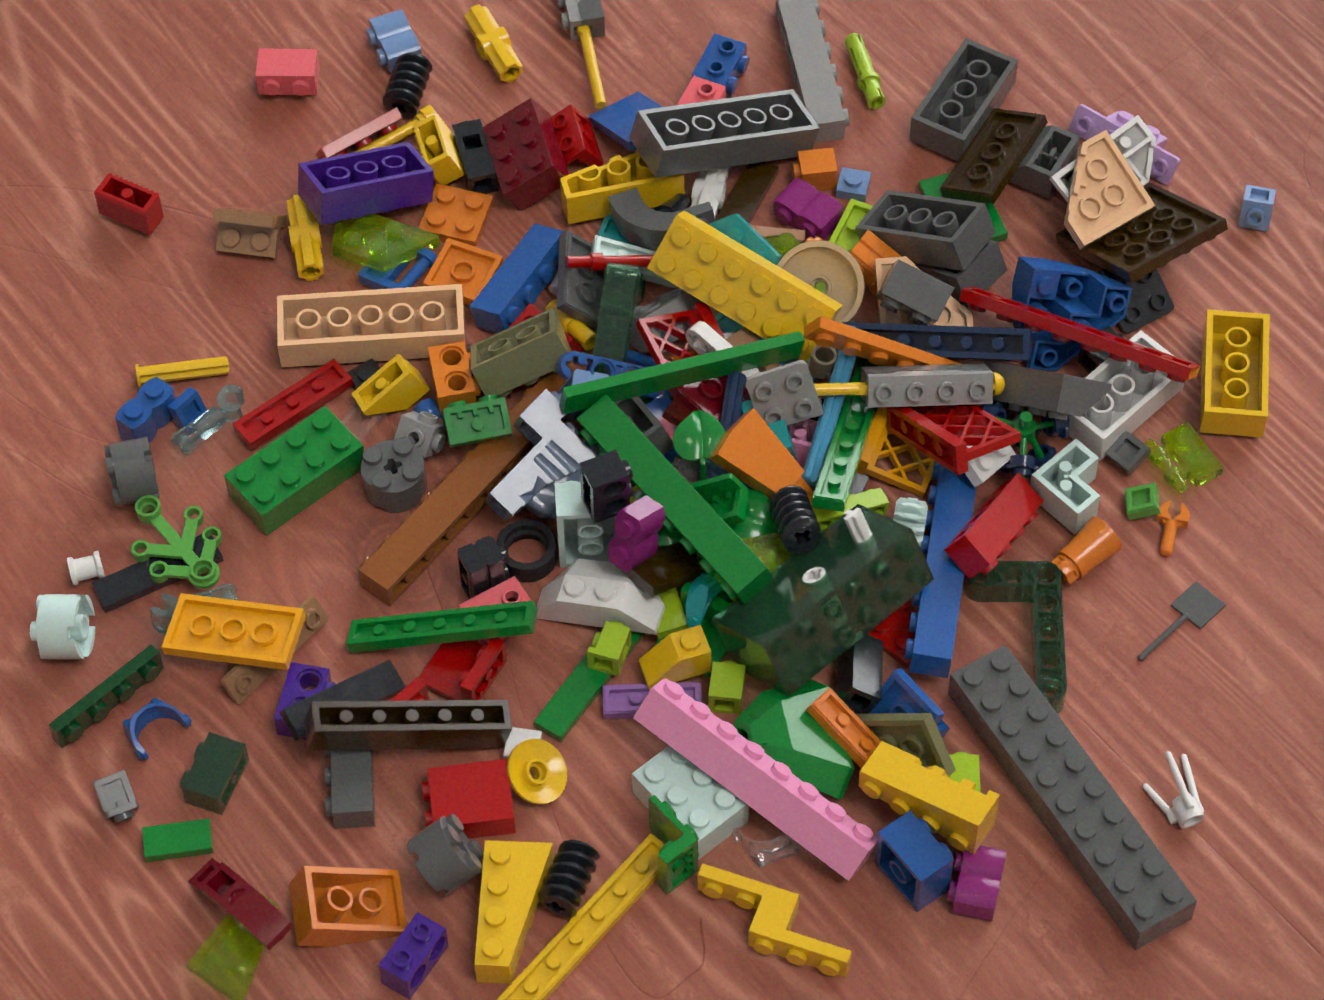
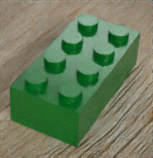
M324 406L226 473L224 478L228 495L267 536L361 470L364 445Z

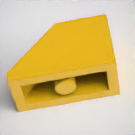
M396 354L351 394L362 412L368 416L407 410L426 394L430 388L420 372L400 354Z
M701 625L669 634L639 659V665L649 690L664 678L669 681L678 682L711 672V649Z

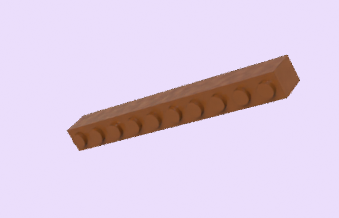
M568 365V366H567V367L570 368V374H571L572 371H575V370H576V369H575L574 367H572L571 365ZM551 371L543 375L533 388L530 387L525 391L521 401L514 408L508 409L512 436L480 442L474 450L471 449L464 455L462 462L454 471L450 470L446 473L441 484L433 492L430 491L425 495L421 505L413 513H409L404 517L400 527L392 535L389 534L383 539L380 548L372 556H367L362 561L358 570L362 588L390 607L483 510L487 505L484 500L488 494L534 448V445L513 425L518 417L545 389L550 393L553 391L558 393V390L566 382L565 379L561 378L558 373H552Z

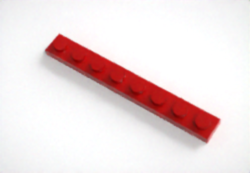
M975 286L962 288L959 300L969 303L968 308L982 313L989 310L997 313L996 318L999 320L1023 322L1026 329H1031L1034 332H1042L1043 329L1053 333L1052 338L1056 340L1080 342L1081 348L1091 352H1099V349L1110 353L1109 358L1113 360L1139 363L1138 368L1153 373L1156 370L1168 373L1167 378L1176 382L1185 383L1186 380L1198 376L1201 365Z

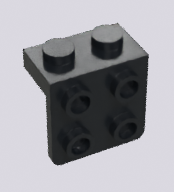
M1106 269L1096 272L1132 287L1126 316L1118 322L1120 330L1125 334L1172 312L1174 309V303L1157 269L1132 283Z

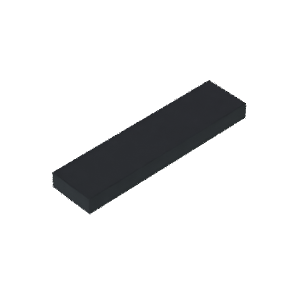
M202 534L195 538L193 552L199 558L204 546ZM212 535L209 536L207 539L213 540ZM218 547L214 556L216 564L224 561ZM150 557L147 561L138 562L92 582V587L105 613L181 580L178 578H168L163 583L154 582L149 573V567L153 562L163 561L167 565L187 566V564L182 559ZM159 569L155 571V574H161L164 570Z
M389 659L284 708L280 715L295 741L306 737L304 720L311 702L383 701L398 694L406 686Z

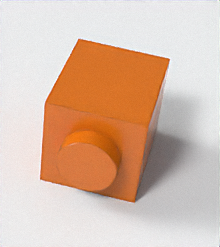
M833 148L798 151L797 163L792 164L793 179L799 178L804 180L818 191L837 189L838 170Z

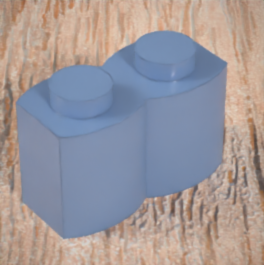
M401 9L368 20L370 28L366 30L370 46H376L378 62L380 66H386L389 73H392L395 62L400 55L409 52L422 55L420 44Z

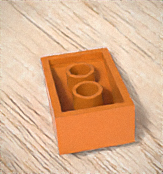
M303 866L289 883L297 946L332 947L400 936L407 927L399 870Z

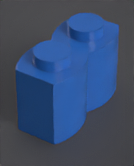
M154 377L144 383L139 389L136 398L127 401L116 414L115 419L120 439L125 441L147 436L150 443L156 436L157 430L166 426L174 419L167 407L176 399L174 388L158 377Z

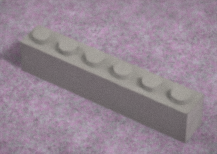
M775 0V12L797 96L820 127L815 143L844 139L845 127L850 125L847 108L842 109L843 91L841 86H836L835 83L837 81L836 65L830 64L829 61L831 59V47L829 41L824 42L823 37L826 35L823 19L818 20L817 15L820 14L818 0Z

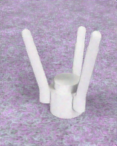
M1167 751L1165 756L1181 794L1172 801V810L1147 783H1144L1142 787L1166 814L1171 825L1178 822L1181 828H1189L1205 818V811L1199 800L1187 755L1182 754L1181 761L1190 793L1187 791L1172 753Z

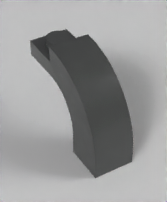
M637 188L608 196L611 218L620 234L631 243L649 250L657 251L675 216L684 210L707 224L715 222L714 211L709 201L677 212H659L651 209L643 202Z

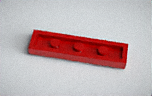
M332 359L232 423L233 429L246 445L253 450L353 386V379L335 359Z

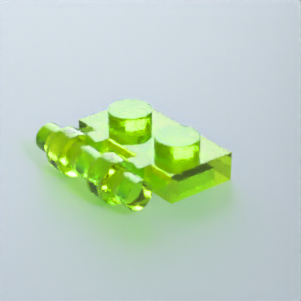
M1189 422L1162 434L1161 443L1164 446H1159L1153 438L1144 443L1151 451V454L1148 456L1149 460L1153 465L1160 467L1166 482L1170 486H1174L1179 493L1188 489L1189 484L1186 482L1188 478L1195 487H1198L1223 473L1224 467ZM1174 458L1179 466H1174L1169 459Z

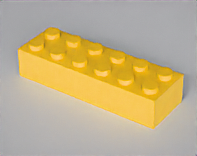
M685 210L675 216L647 269L764 339L798 331L804 336V326L820 316L835 321L843 307L839 302ZM805 339L800 357L797 359L809 362L812 351L817 346L815 342Z

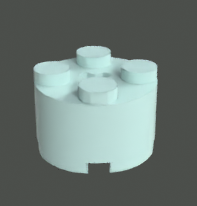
M80 594L38 595L36 601L37 617L36 621L31 622L30 638L32 641H37L40 658L78 660L88 657L92 652L95 640V626H89V616H95L90 597Z

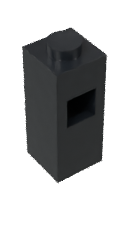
M481 119L453 124V138L464 169L463 177L467 190L483 194L499 191L498 177L484 135Z
M854 629L838 648L836 694L855 714H869L882 699L883 641Z

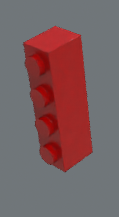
M1018 472L992 493L944 551L969 579L979 572L983 575L987 574L999 563L996 558L999 559L1010 550L1012 545L1009 542L1012 543L1025 532L1022 526H1027L1039 515L1036 510L1044 500Z

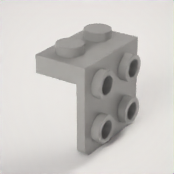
M803 360L748 376L745 380L754 409L766 424L784 419L788 426L824 414L821 396H818L807 363Z

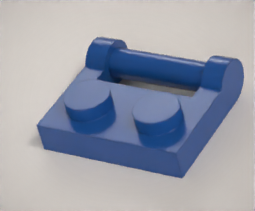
M392 234L357 274L360 283L374 289L412 287L424 271L432 267L437 256L430 249ZM412 259H417L418 261L399 283H395V279Z

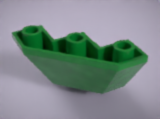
M805 677L761 692L735 719L733 726L737 729L738 733L748 741L760 745L764 752L776 762H781L788 766L792 774L803 782L810 783L818 791L842 800L854 771L852 758L806 711L829 686Z

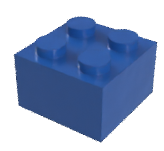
M909 810L878 832L875 864L917 912L949 891L953 854L943 842L939 844L932 836L931 829L922 818L918 819Z

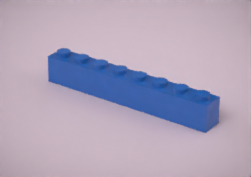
M935 461L932 480H938L937 486L931 485L928 504L934 505L933 511L927 510L925 529L930 530V535H923L920 554L926 555V561H919L916 579L922 580V587H915L913 606H919L918 613H911L909 632H915L914 639H907L905 658L911 659L909 672L948 678L953 656L964 572L944 549L972 518L976 487L973 486L965 473L957 475Z

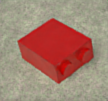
M507 759L427 768L428 781H422L424 802L431 801V810L425 811L427 827L442 816L448 817L454 814L461 821L464 827L463 832L469 839L516 833L510 779L507 775Z

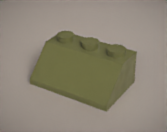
M551 308L471 345V371L485 396L497 395V398H502L520 385H531L537 382L541 376L551 371L552 373H557L556 362L558 358L564 353L571 352V348L555 308ZM572 360L565 363L566 367L569 365V363L572 362Z

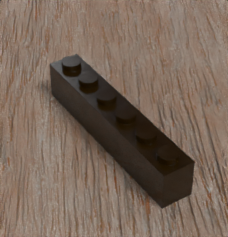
M508 700L311 702L304 720L308 751L504 748L512 731Z

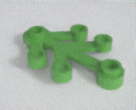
M153 495L140 497L135 503L138 519L146 524H152L169 545L137 540L131 545L134 560L144 562L150 557L182 559L187 566L167 565L163 561L153 562L149 567L151 579L156 583H163L168 578L189 579L190 583L199 589H207L214 586L220 578L219 566L214 562L216 548L222 543L220 529L210 526L203 530L204 546L199 558L193 552L197 529L204 522L202 509L198 506H189L185 509V525L181 538L161 515L162 508L159 499ZM193 514L199 515V516H198L197 518H195V519H190V518H189V517H190L191 515H193ZM211 535H216V536H217V537H216L215 539H213V540L207 539V538H208L209 536H211ZM142 548L146 549V551L143 553L136 552L137 550ZM159 569L164 570L161 574H155V571ZM203 573H208L207 576H200Z

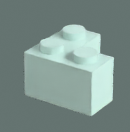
M1074 439L1034 472L1030 486L1044 500L1040 506L1073 534L1079 532L1090 517H1097L1100 495L1088 485L1096 478L1099 457L1077 439Z

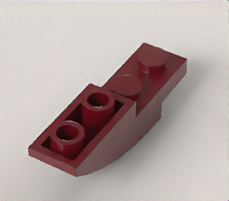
M211 858L188 881L195 891L227 914L238 927L268 950L280 942L285 934L294 927L292 922L271 902L223 862L219 863Z

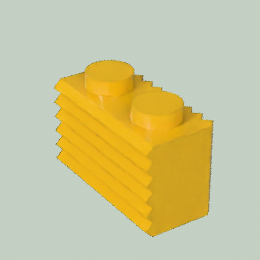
M433 114L414 124L412 129L418 143V149L423 159L434 170L433 179L436 183L446 185L462 177L464 169L452 132L439 117V114Z

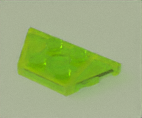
M370 214L363 218H350L336 222L332 251L334 256L386 272L401 262H407L416 258L417 250L428 245L432 249L437 248L440 245V240L437 234L377 214Z

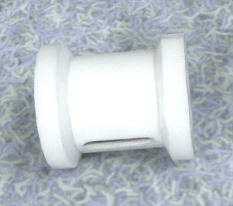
M99 550L94 551L93 555L78 559L67 558L73 586L78 585L79 581L105 577Z

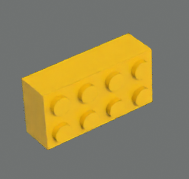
M1207 309L1202 336L1200 433L1263 438L1268 419L1270 314Z

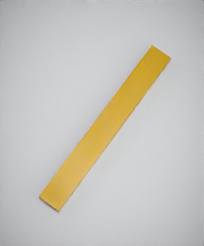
M650 833L576 913V916L571 918L496 1000H546L658 879V854L665 843Z

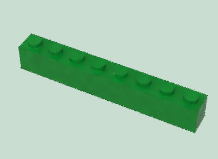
M607 394L603 395L577 418L583 428L579 433L591 447L597 444L602 449L599 455L616 449L621 460L626 459L633 473V478L629 479L632 488L636 486L642 493L638 496L639 499L647 495L664 506L665 519L663 526L670 533L676 530L682 536L678 540L679 543L690 555L696 552L702 558L699 564L710 577L716 574L723 581L719 586L731 600L737 596L745 605L774 579L765 564Z

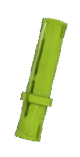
M852 33L845 38L844 43L858 76V87L864 92L868 107L870 109H879L886 103V98L880 87V76L873 69L861 34Z

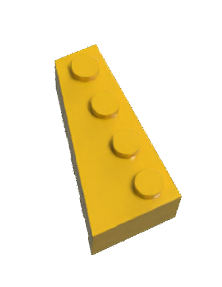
M636 150V153L624 158L620 155L612 157L606 165L601 167L592 165L560 178L561 201L568 224L611 215L608 196L633 188H637L643 202L650 208L658 207L678 193L685 194L684 174L655 178L638 150Z
M485 840L474 964L477 983H512L525 946L526 936L535 918V911L539 902V890L543 887L544 879L548 875L550 866L553 864V843Z

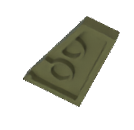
M931 713L856 714L881 741L918 757L923 767L936 765L945 769L948 776L956 770Z

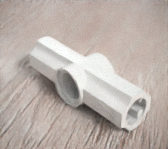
M730 167L701 171L700 177L694 181L691 207L709 201L714 211V219H716L718 209L723 207L726 180Z

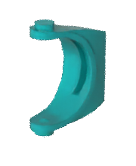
M701 574L690 586L686 600V623L690 628L702 624L704 615L715 596L727 601L728 596L719 586L723 581L716 574L713 577H710L708 574Z

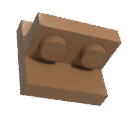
M233 208L214 209L213 221L219 222L216 251L277 258L280 228L286 227L287 215Z

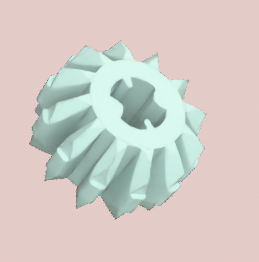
M900 497L896 501L889 540L891 547L907 552L918 551L921 548L928 510L925 501L912 497Z

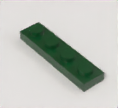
M150 644L49 723L53 740L61 748L70 742L77 741L91 725L105 719L110 710L119 703L129 700L143 684L153 681L160 674L161 670L164 669L160 652Z

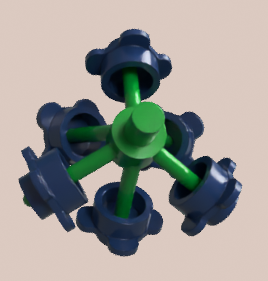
M995 403V405L985 404L983 410L1021 432V441L1015 443L1020 447V455L1010 456V460L998 469L1004 473L1012 471V476L1019 472L1023 478H1031L1034 472L1055 456L1057 451L1054 447L1038 444L1035 435H1039L1041 429L1050 437L1058 435L1064 439L1069 435L1068 428L1070 422L1068 416L1067 421L1048 417L1049 411L1047 410L1046 417L1042 416L1041 422L1035 423L1030 412L1018 411L1017 416L1010 421L1007 420V413L1000 403ZM1030 442L1033 448L1026 455L1027 444Z

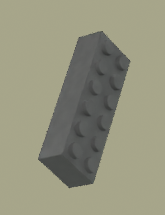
M790 89L638 110L629 138L654 177L658 178L797 157L798 151L813 149L820 127L794 90Z

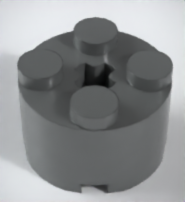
M147 436L110 443V446L104 447L115 505L122 504V506L134 504L140 497L145 495H153L158 499L160 498L154 462Z
M399 438L397 440L379 442L364 451L361 473L364 493L368 502L374 507L378 506L385 509V512L402 513L416 507L427 489L424 458L418 448L412 445L409 439Z
M454 814L448 817H440L408 841L410 854L416 850L419 857L415 865L422 876L436 891L439 892L444 888L445 896H449L482 872L480 859L484 856V851L480 844L474 839L469 840L463 832L464 827L461 821Z

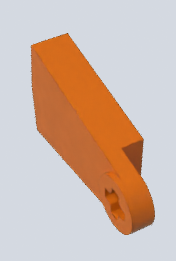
M754 408L745 412L724 433L710 455L709 460L727 472L732 473L754 490L764 493L770 500L779 489L795 485L806 491L812 505L814 492L802 478V474L805 472Z

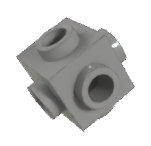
M412 411L401 415L393 440L399 438L409 439L425 459L426 457L438 454L443 449L446 442V435H444L446 426L437 421L438 417L434 414Z

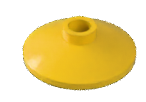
M527 739L516 745L511 751L507 761V775L512 788L522 799L532 804L543 805L556 800L562 794L567 783V768L562 755L552 744L541 739ZM529 770H531L534 773V779L530 775Z

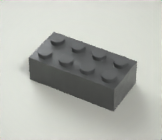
M965 38L912 115L909 140L959 161L994 108L999 109L1015 85L1018 60Z
M887 190L855 227L859 239L869 229L902 257L906 256L915 264L964 271L996 232L985 203Z

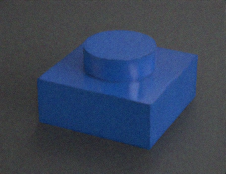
M191 387L187 388L167 406L178 428L186 433L208 414L198 391Z

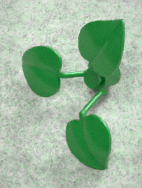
M697 410L693 411L676 428L673 435V447L680 458L685 461L694 462L700 459V481L706 479V459L709 460L725 430L714 416ZM749 489L745 521L730 525L729 527L742 540H761L779 534L769 510L770 499L760 491ZM664 526L657 532L658 547L674 545L682 538L676 530L670 533Z

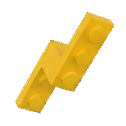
M702 863L698 873L699 891H702L710 898H724L733 901L744 909H757L749 929L748 946L753 947L757 952L764 955L775 954L784 957L795 965L803 966L806 964L818 968L828 976L840 975L847 977L851 965L852 951L791 931L799 910V894Z

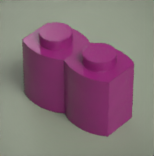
M795 178L773 201L776 219L783 225L805 230L806 239L809 237L814 239L820 237L824 240L835 229L843 215V206L836 199L819 192L812 185L799 178Z
M645 495L617 513L614 521L615 536L611 539L608 547L609 562L627 573L655 555L658 548L657 532L662 528L665 519L664 506Z
M980 845L974 855L967 850L957 852L954 872L960 873L958 882L951 881L947 900L954 902L952 913L993 921L1006 850Z

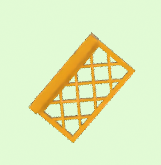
M879 407L873 419L857 473L862 475L864 473L923 498L932 477L935 460L932 458L921 460L916 449L905 441L904 445L892 448L887 439V436L892 433L888 431L886 407ZM909 451L914 463L901 466L895 454ZM889 456L895 469L885 471L876 467L875 463L877 460ZM918 469L923 478L922 484L918 485L909 481L905 472Z

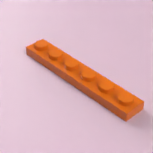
M822 316L804 326L803 337L805 339L814 341L816 345L821 347H832L841 350L843 354L848 356H859L868 359L870 363L875 365L961 364Z

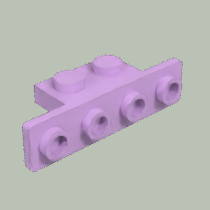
M1081 104L1075 111L1069 131L1085 140L1094 137L1104 130H1107L1110 135L1133 119L1134 116L1125 111H1117L1105 117L1086 105ZM1146 125L1156 137L1150 176L1168 185L1173 179L1180 163V158L1164 150L1168 138L1161 135L1157 128Z

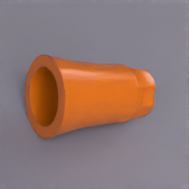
M1092 516L1078 534L1049 562L1048 568L1059 584L1069 587L1077 580H1081L1103 561L1122 550L1121 541L1106 522Z

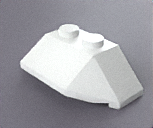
M1137 115L1110 134V136L1144 186L1150 179L1156 137L1139 115ZM1076 159L1049 178L1067 203Z
M579 558L542 589L537 603L538 612L536 619L604 627L606 621H618L627 627H631L633 632L657 635L665 605L659 595L651 597L613 563Z

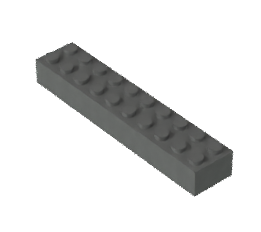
M1004 645L951 673L948 688L949 696L1135 951L1191 920L1197 902L1195 897L1009 648Z

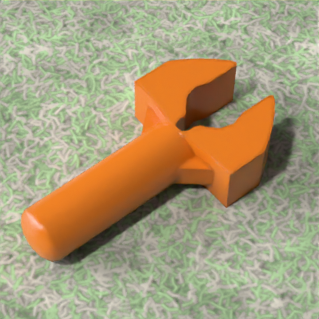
M1171 500L1160 506L1161 514H1157L1156 522L1162 523L1164 526L1159 552L1165 557L1172 554L1177 529L1180 527L1187 529L1190 517L1187 507L1184 503H1181L1179 515L1175 516V519H1171V515L1168 513Z

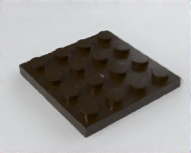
M1150 182L1143 186L1155 204L1150 211L1081 250L1066 228L1056 233L1058 245L1132 283L1142 279L1144 275L1153 270L1166 266L1173 259L1191 252L1193 248L1202 243L1213 240L1217 235L1228 230L1225 218Z

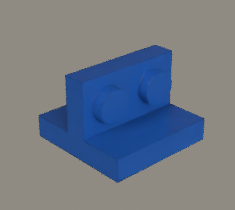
M902 668L893 670L882 686L881 701L869 713H931L942 738L950 729L942 720L945 713Z

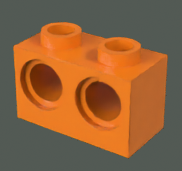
M460 341L428 347L429 365L440 415H442L444 408H448L447 405L456 401H466V404L475 403L476 396H481V389L476 378H472L471 352L467 353L465 342Z

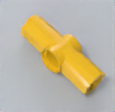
M480 4L471 7L464 15V20L475 38L476 47L481 58L484 61H489L500 81H506L507 83L516 81L519 75L523 73V65L512 49L511 40L506 29L503 26L499 27L487 7H482Z
M295 194L290 200H287V212L290 221L288 228L292 253L295 252L298 277L306 281L318 280V277L324 274V264L320 250L322 242L319 223L316 222L314 214L299 195Z

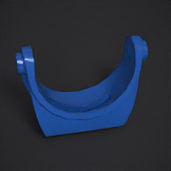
M153 698L148 705L141 708L136 714L133 713L131 718L125 719L123 721V728L136 751L135 755L139 760L145 761L149 756L138 742L141 730L148 723L159 718L176 720L187 729L191 726L192 722L187 714L183 715L175 707Z

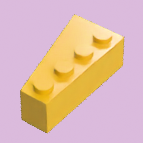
M880 742L860 770L859 786L866 795L873 799L880 798L890 804V807L899 815H904L910 810L918 819L922 818L926 821L933 834L938 833L947 838L949 843L960 851L967 850L974 855L995 825L1000 794L991 790L986 795L974 790L976 787L975 783L964 778L958 783L949 778L945 769L936 765L928 766V768L923 767L918 757L886 742Z

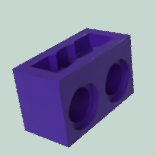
M291 662L274 716L277 735L293 737L280 715L284 708L335 685V682L331 681L328 668ZM309 686H316L313 690H305Z
M417 912L378 965L381 983L410 1000L449 947L446 928Z

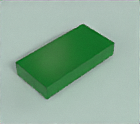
M210 818L142 827L146 862L213 853Z

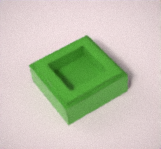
M1156 482L1125 489L1126 512L1129 520L1161 514L1159 490Z

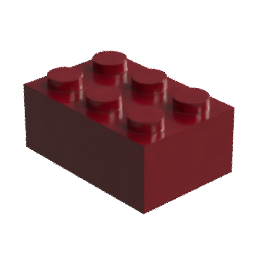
M530 98L482 127L503 196L523 211L560 189V178L569 175L550 114L536 101Z

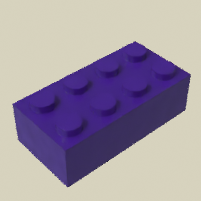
M404 142L298 163V195L321 224H334L341 220L363 218L370 214L387 213L394 209L416 207L423 203L433 202L434 170L410 142Z

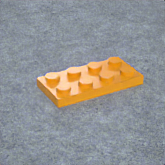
M181 593L161 648L165 655L288 670L306 618L304 608Z

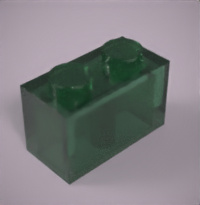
M209 732L204 743L200 742L196 748L194 763L191 769L186 770L181 778L180 788L182 789L185 803L222 815L249 762L246 744Z

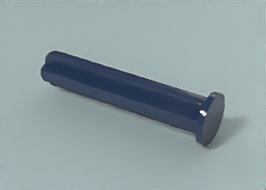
M737 371L729 373L720 420L725 432L740 418L746 375Z

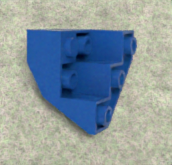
M1019 256L1012 282V300L1098 330H1103L1108 326L1112 328L1125 318L1132 292L1131 286L1086 268L1044 258ZM1017 320L1012 322L1014 328L1026 329L1024 328L1025 323ZM1043 329L1042 332L1033 331L1031 363L1025 362L1026 366L1038 370L1057 371L1079 354L1081 343L1070 340V342L1056 340L1052 338L1053 333Z

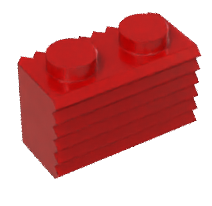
M108 173L94 192L99 214L151 235L164 218L159 193H154L153 190L149 191L148 188L138 186V183L133 184V181L128 182V179L123 180V177L118 178L117 175L113 176L112 173Z

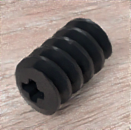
M410 52L404 53L397 58L389 84L382 98L383 105L388 112L397 107L403 117L402 119L415 118L414 116L417 114V109L420 106V100L424 95L423 91L427 86L426 82L429 80L432 71V64L429 59L421 54Z
M795 485L779 489L770 500L769 510L784 548L793 554H806L818 547L821 528L806 491Z
M572 839L563 841L560 844L553 864L549 868L548 875L544 879L543 887L540 888L538 893L540 902L552 913L565 918L576 916L577 909L575 907L581 904V896L586 893V885L592 879L590 873L596 871L597 865L594 861L600 858L599 853L592 846L580 840Z

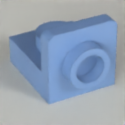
M1246 184L1239 226L1268 231L1276 190Z

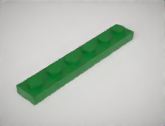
M533 600L355 619L351 622L346 646L350 653L533 634L538 608Z

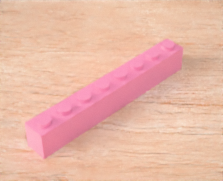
M666 678L661 680L651 688L634 715L633 719L849 881L861 869L876 847L877 837L873 835L872 830L868 826L857 823L849 817L840 805L828 801L819 794L812 784L800 780L792 774L788 766L781 762H776L764 752L760 745L748 741L738 733L732 724L716 717L711 713L707 705L695 701L684 692L679 684Z

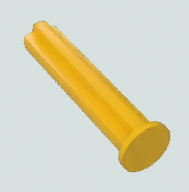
M225 356L139 367V364H135L138 389L154 377H158L164 382L227 375L230 371L229 360Z

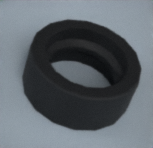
M524 519L510 523L500 532L496 544H502L507 552L509 562L505 564L509 570L510 578L515 576L519 582L526 583L541 580L549 575L556 565V537L551 528L543 522ZM533 539L545 545L546 553L537 561L521 563L509 557L508 549L519 540Z

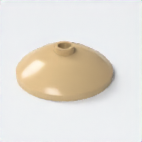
M808 241L789 250L779 261L777 266L815 288L818 282L825 284L826 289L823 293L843 305L835 321L840 323L849 322L858 312L864 297V277L856 259L843 247L828 241Z

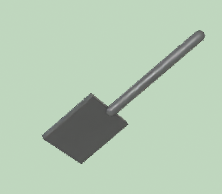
M1196 581L1171 604V607L1182 616L1137 657L1138 660H1144L1186 620H1189L1197 628L1201 629L1226 604Z

